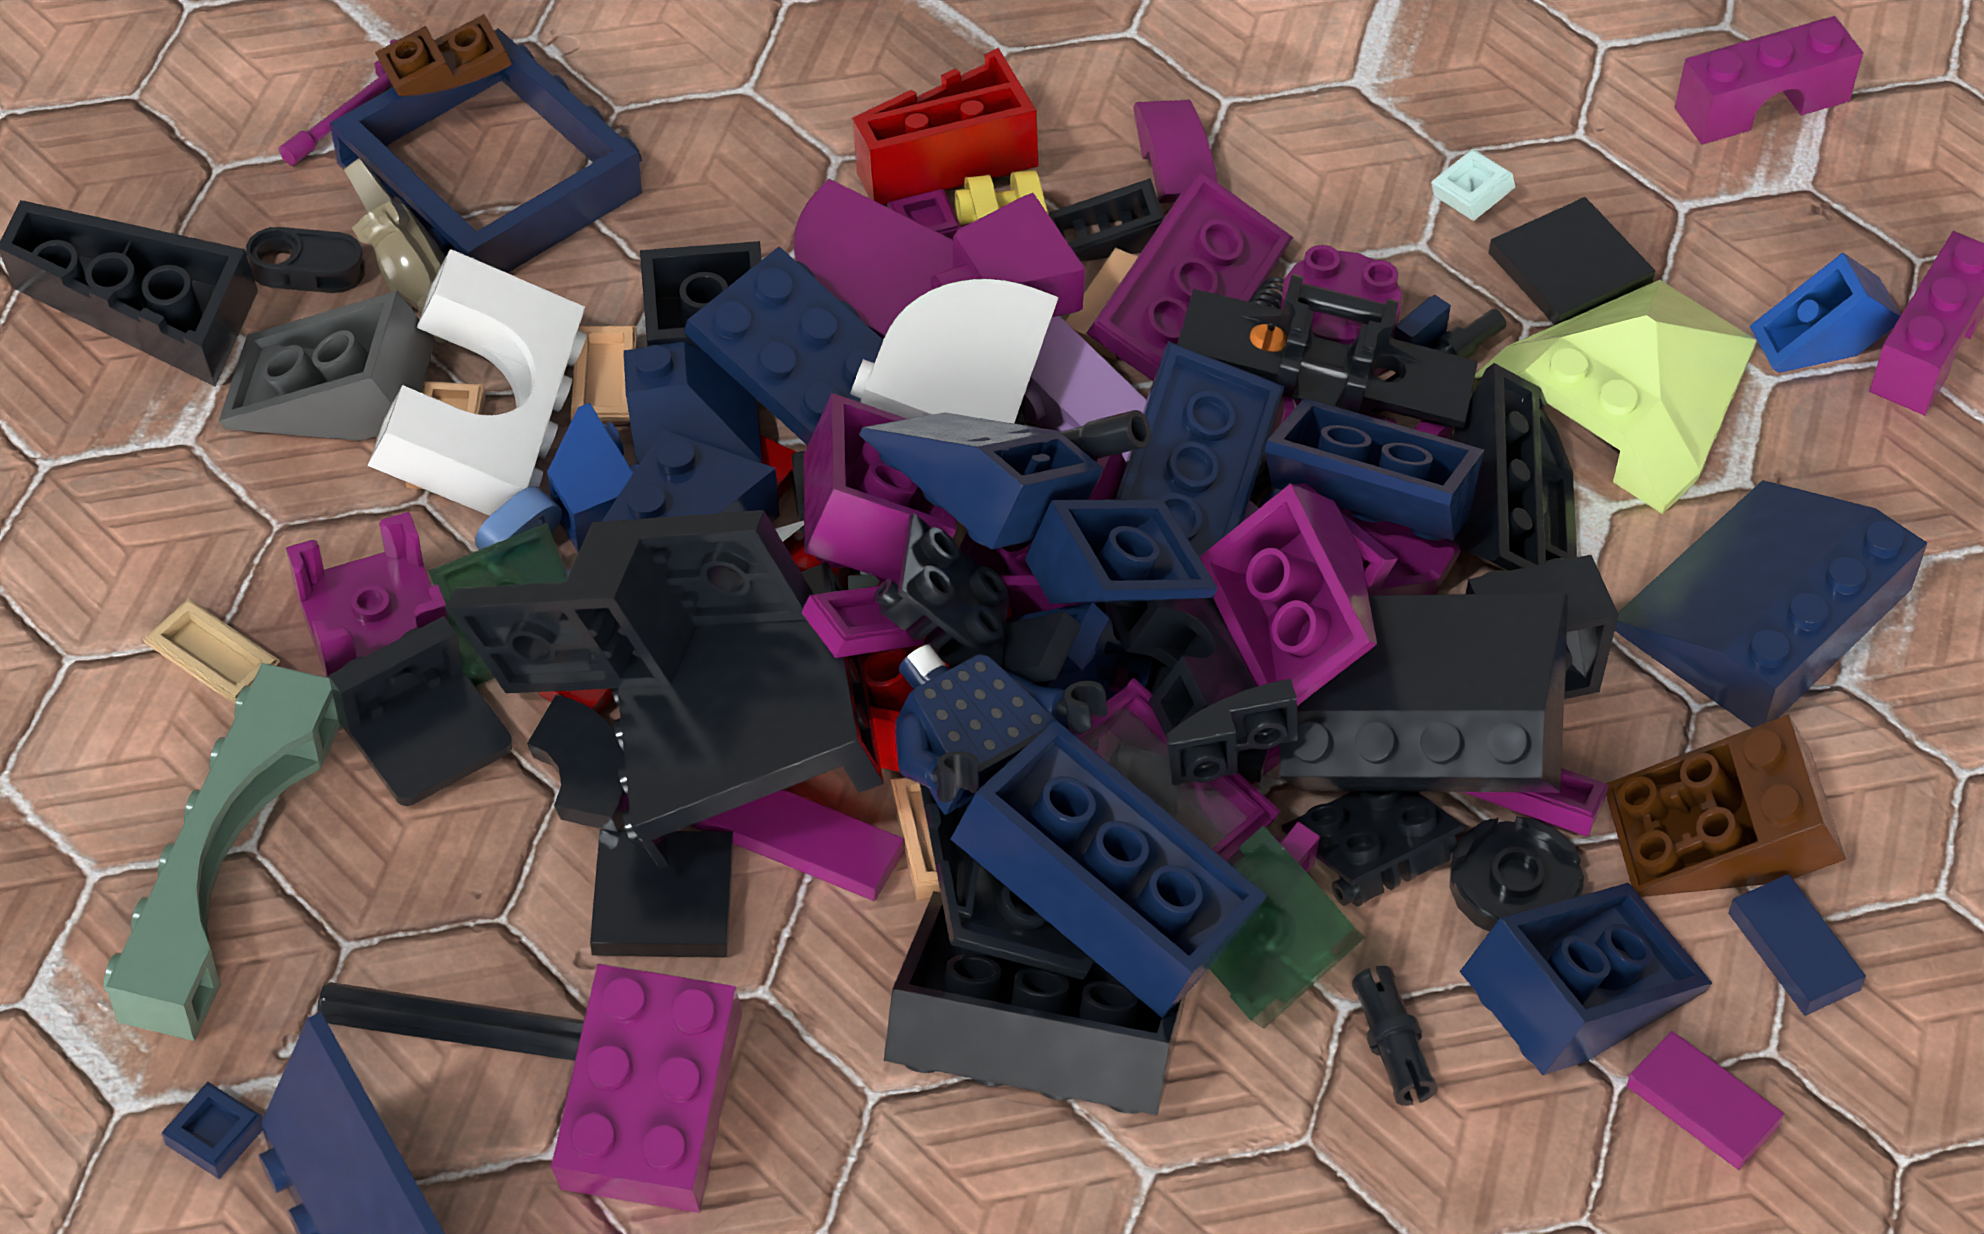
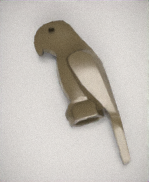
M359 157L344 168L367 211V214L352 229L360 242L373 245L380 272L390 291H398L410 308L415 307L418 310L420 317L431 285L446 257L436 241L407 205L396 202L366 162ZM432 334V336L436 339L435 342L438 344H445L449 342L445 339H442Z

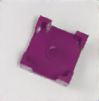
M410 512L391 516L380 521L379 525L384 552L325 570L316 540H309L286 547L296 596L326 678H329L330 674L342 669L351 660L365 657L400 639L411 629L424 627L443 616L449 622L446 604L438 584L431 585L426 573L418 532Z

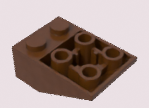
M1789 714L1606 783V785H1609L1606 797L1630 883L1640 897L1765 885L1787 874L1794 879L1846 860L1812 752Z

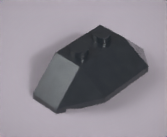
M1493 363L1486 368L1469 402L1464 428L1457 427L1451 438L1453 441L1484 449L1469 519L1452 541L1459 545L1462 551L1505 572L1540 565L1555 558L1577 557L1573 470L1558 431L1543 410L1547 402L1542 389Z

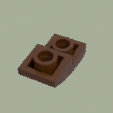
M485 14L435 40L428 28L424 26L375 52L398 96L422 95L452 89L477 81L512 65Z

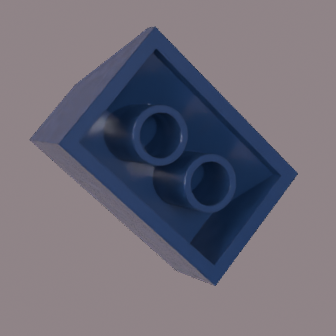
M1304 398L1268 438L1265 455L1273 488L1283 490L1290 483H1306L1321 496L1334 500L1337 507L1350 510L1351 515L1357 519L1367 522L1388 521L1409 527L1410 531L1416 536L1428 540H1442L1445 538L1454 540L1470 516L1484 449Z

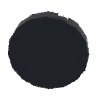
M1516 816L1515 822L1503 821L1498 823V817L1482 821L1462 836L1452 855L1449 888L1456 905L1476 926L1490 932L1501 917L1578 897L1583 892L1584 875L1582 876L1583 872L1580 868L1581 859L1575 846L1559 830L1534 818Z

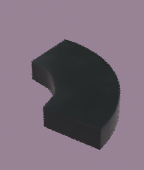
M555 695L527 745L533 758L553 766L560 775L561 787L554 804L561 820L618 832L623 823V811L628 810L629 798L622 787L618 774V766L625 763V758L615 732L607 721L593 709L573 699Z

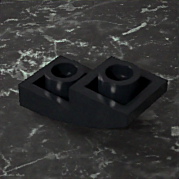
M1291 678L1264 684L1224 698L1195 713L1167 733L1168 767L1171 785L1190 782L1205 783L1222 776L1238 774V751L1254 748L1269 749L1281 743L1297 741V697Z

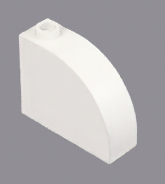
M994 279L958 281L933 289L918 297L897 316L883 340L875 363L863 359L850 394L861 398L860 403L907 419L946 412L1014 424L1059 297L1023 284Z

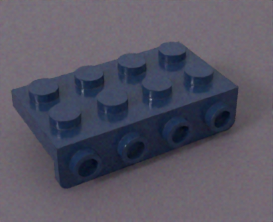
M780 246L690 317L684 333L807 446L831 393L857 402L861 401V398L850 394L863 359L875 363L883 343V339L860 320L857 312L851 305L845 301L838 300L816 280L813 272L804 263L795 261Z

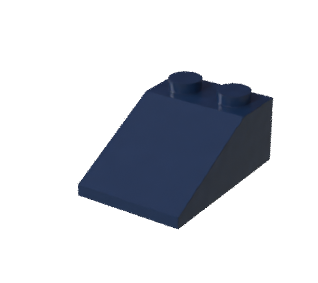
M1629 883L1501 917L1459 971L1475 990L1481 1003L1494 1014L1518 1044L1524 1057L1534 1064L1542 1076L1592 1059L1704 993L1712 984L1711 980Z

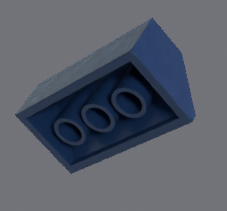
M1057 720L1053 721L975 793L951 837L954 843L1162 1018L1202 978L1267 897L1263 891Z

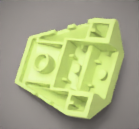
M1658 280L1506 346L1475 374L1472 390L1475 392L1486 368L1493 363L1537 385L1542 389L1545 400L1549 405L1620 450L1613 482L1661 514H1664L1699 480L1714 439L1717 438L1731 399L1733 400L1757 340L1665 282Z

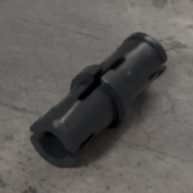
M1376 966L1380 982L1375 985L1370 968L1357 974L1351 984L1355 994L1358 995L1370 1027L1367 1032V1041L1372 1053L1377 1056L1380 1055L1397 1104L1403 1106L1413 1105V1099L1409 1091L1412 1088L1415 1089L1419 1103L1424 1102L1437 1092L1438 1085L1435 1078L1431 1075L1419 1044L1422 1030L1417 1017L1407 1013L1395 982L1396 977L1393 969L1388 966Z

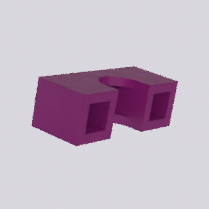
M1831 16L1685 58L1674 108L1699 143L1703 145L1751 131L1758 109L1770 97L1782 91L1800 116L1850 102L1863 51L1837 17Z
M1952 231L1886 339L1869 392L1924 416L1926 415L1948 378L1953 360L1963 338L1971 339L1984 317V243Z

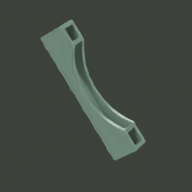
M262 663L252 685L244 686L240 691L235 705V720L226 738L220 737L212 749L209 763L210 771L201 790H193L187 800L184 811V825L175 843L170 842L165 846L158 864V879L149 897L141 898L135 907L131 920V935L122 953H115L107 965L104 975V990L109 995L118 1023L191 1041L196 1040L221 986L209 944L207 928L211 892L218 872L239 833L257 813L291 785L321 769L341 726L338 721L329 678Z

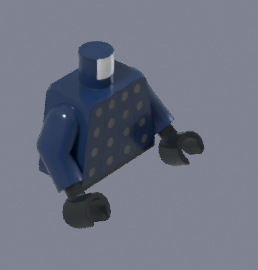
M924 645L909 654L898 668L899 672L914 689L909 693L895 722L898 769L904 777L927 786L939 808L947 815L972 801L975 793L1053 721L1057 720L1059 723L1068 721L1070 730L1075 734L1087 732L1092 727L1091 714L1099 717H1104L1108 714L1105 690L1101 684L1094 681L1076 682L1066 690L1040 686L1002 669L989 656L980 654L949 670L931 646Z

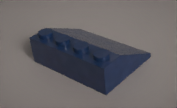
M1762 480L1618 612L1615 632L1753 728L1779 718L1912 590L1928 543L1876 508Z
M322 1012L308 1017L261 1122L269 1150L258 1155L264 1173L274 1192L277 1194L288 1189L296 1206L287 1210L296 1234H445Z

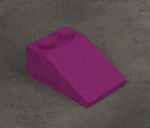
M1290 483L1199 557L1218 587L1213 598L1256 687L1291 678L1298 706L1377 645L1361 552L1334 500Z

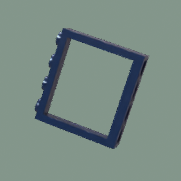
M498 28L494 31L512 63L511 66L477 81L435 93L398 96L393 87L330 122L337 164L344 170L345 167L356 159L362 158L392 198L398 203L407 205L436 241L445 257L449 250L452 249L508 273L640 195L642 187L639 163L642 161V157L630 138L618 135L605 123L595 107L592 105L586 106L570 92L560 76L557 74L551 75L535 61L532 53L526 46L516 44ZM503 81L593 163L476 231L386 146L494 84Z

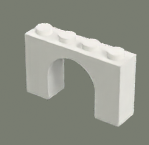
M450 249L431 285L417 328L471 350L493 363L504 374L512 387L516 400V409L499 415L474 414L402 385L384 418L368 466L489 516L523 489L531 486L539 487L543 471L534 466L538 456L545 458L557 432L558 424L549 421L552 410L556 412L561 410L572 384V378L565 376L564 372L566 365L574 366L586 340L587 334L578 330L585 306Z

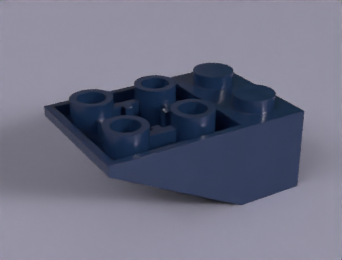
M946 412L862 427L859 434L861 438L879 452L880 459L886 465L906 475L922 489L923 496L930 503L949 512L967 528L968 535L974 541L989 547L991 550L1034 540L1051 500H1088L1103 470V467L1057 430Z

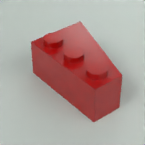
M999 48L984 54L985 64L961 75V72L956 68L942 74L940 86L919 96L911 89L852 117L857 175L870 199L883 205L891 201L940 189H957L964 185L966 177L990 175L991 178L1010 176L1012 172L1039 167L1037 110Z

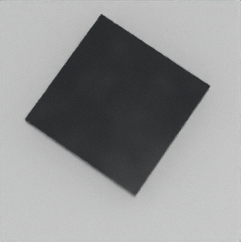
M1586 197L1492 238L1488 252L1554 325L1653 283L1656 271Z
M599 830L590 937L592 956L727 957L734 850L733 831H674L666 834L669 867L660 870L645 847L640 849L634 847L626 830H619L618 832Z

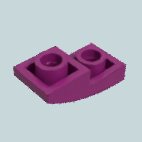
M1190 99L1136 102L1134 104L1133 110L1142 159H1151L1159 203H1175L1198 169L1218 183L1208 140L1200 118Z

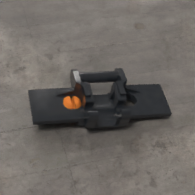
M1296 274L1291 275L1283 309H1275L1193 289L1177 345L1283 385L1285 387L1282 395L1301 401L1306 398L1355 413L1361 411L1370 414L1372 408L1446 427L1464 428L1478 362L1390 337L1399 301L1387 298L1384 304L1302 283L1304 277ZM1314 311L1362 323L1360 332L1353 344L1346 345L1315 337L1312 334ZM1377 368L1389 369L1398 374L1401 380L1396 382L1383 381L1373 375L1372 370Z

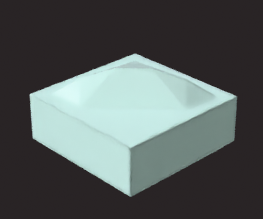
M1471 149L1431 182L1435 197L1472 221H1475L1515 188L1513 173L1474 149Z

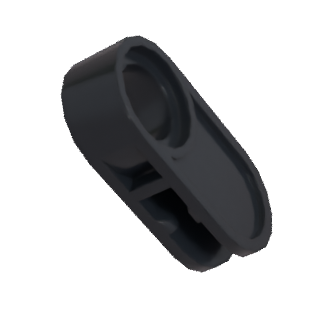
M269 227L255 233L246 244V254L254 279L262 286L312 292L343 293L360 284L365 276V264L362 259L361 245L357 239L349 234L289 227ZM281 250L291 254L287 260L278 264H268L261 261L263 256L272 251Z

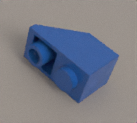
M590 403L578 407L547 471L551 499L562 509L560 524L578 553L592 522H602L639 466L638 464L628 465L623 457V445L615 426L611 422L603 424Z

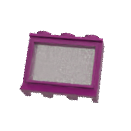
M1135 678L1123 690L1106 701L1108 710L1106 716L1099 717L1091 714L1092 727L1087 732L1075 734L1069 729L1072 734L1232 867L1250 852L1281 812L1239 773L1222 776L1205 783L1190 782L1172 786L1169 777L1167 739L1149 702L1152 694Z

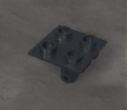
M913 513L909 516L900 580L898 583L890 578L885 580L874 594L873 599L880 604L879 613L890 619L904 631L910 627L909 636L915 641H919L926 636L924 645H930L939 658L951 668L978 654L989 656L1002 668L1010 589L1006 587L1002 578L993 569L987 566H980L958 549L954 540L944 530L937 527L932 528Z
M1351 791L1329 803L1316 805L1310 808L1304 815L1281 825L1282 831L1288 835L1296 823L1300 822L1320 836L1316 858L1339 875V879L1332 882V890L1336 899L1343 906L1352 903L1358 907L1384 893V886L1390 890L1399 887L1401 883L1400 877L1409 882L1415 879L1417 875L1449 862L1450 854L1458 846L1455 835L1465 831L1462 823L1422 794L1406 791Z

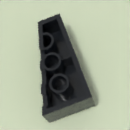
M20 200L0 240V256L15 290L216 387L258 293L245 249Z

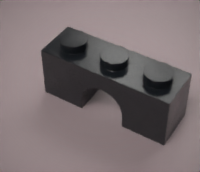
M1213 598L1111 602L1104 604L1126 652L1151 656L1171 670L1149 699L1165 737L1167 733L1200 710L1224 698L1256 687Z

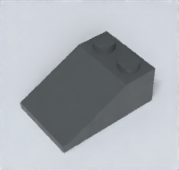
M398 291L248 334L219 422L225 429L356 441L376 437L379 435L384 418L402 385L421 393L436 339L432 334L417 328L419 318Z

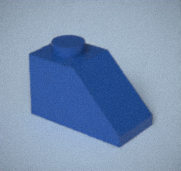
M1842 252L1752 323L1750 328L1771 367L1778 373L1858 356L1893 329L1901 313L1880 277Z

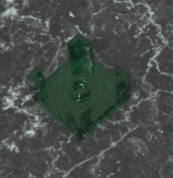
M1263 825L1239 847V850L1246 857L1234 868L1263 891L1267 897L1209 969L1231 993V999L1253 1023L1265 1029L1366 937L1279 840Z

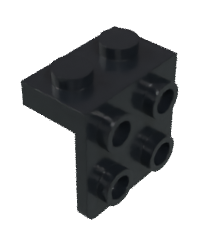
M444 616L424 627L409 630L400 639L365 657L351 660L342 669L329 675L339 723L400 805H414L506 756L512 750L510 733L463 672L457 633Z

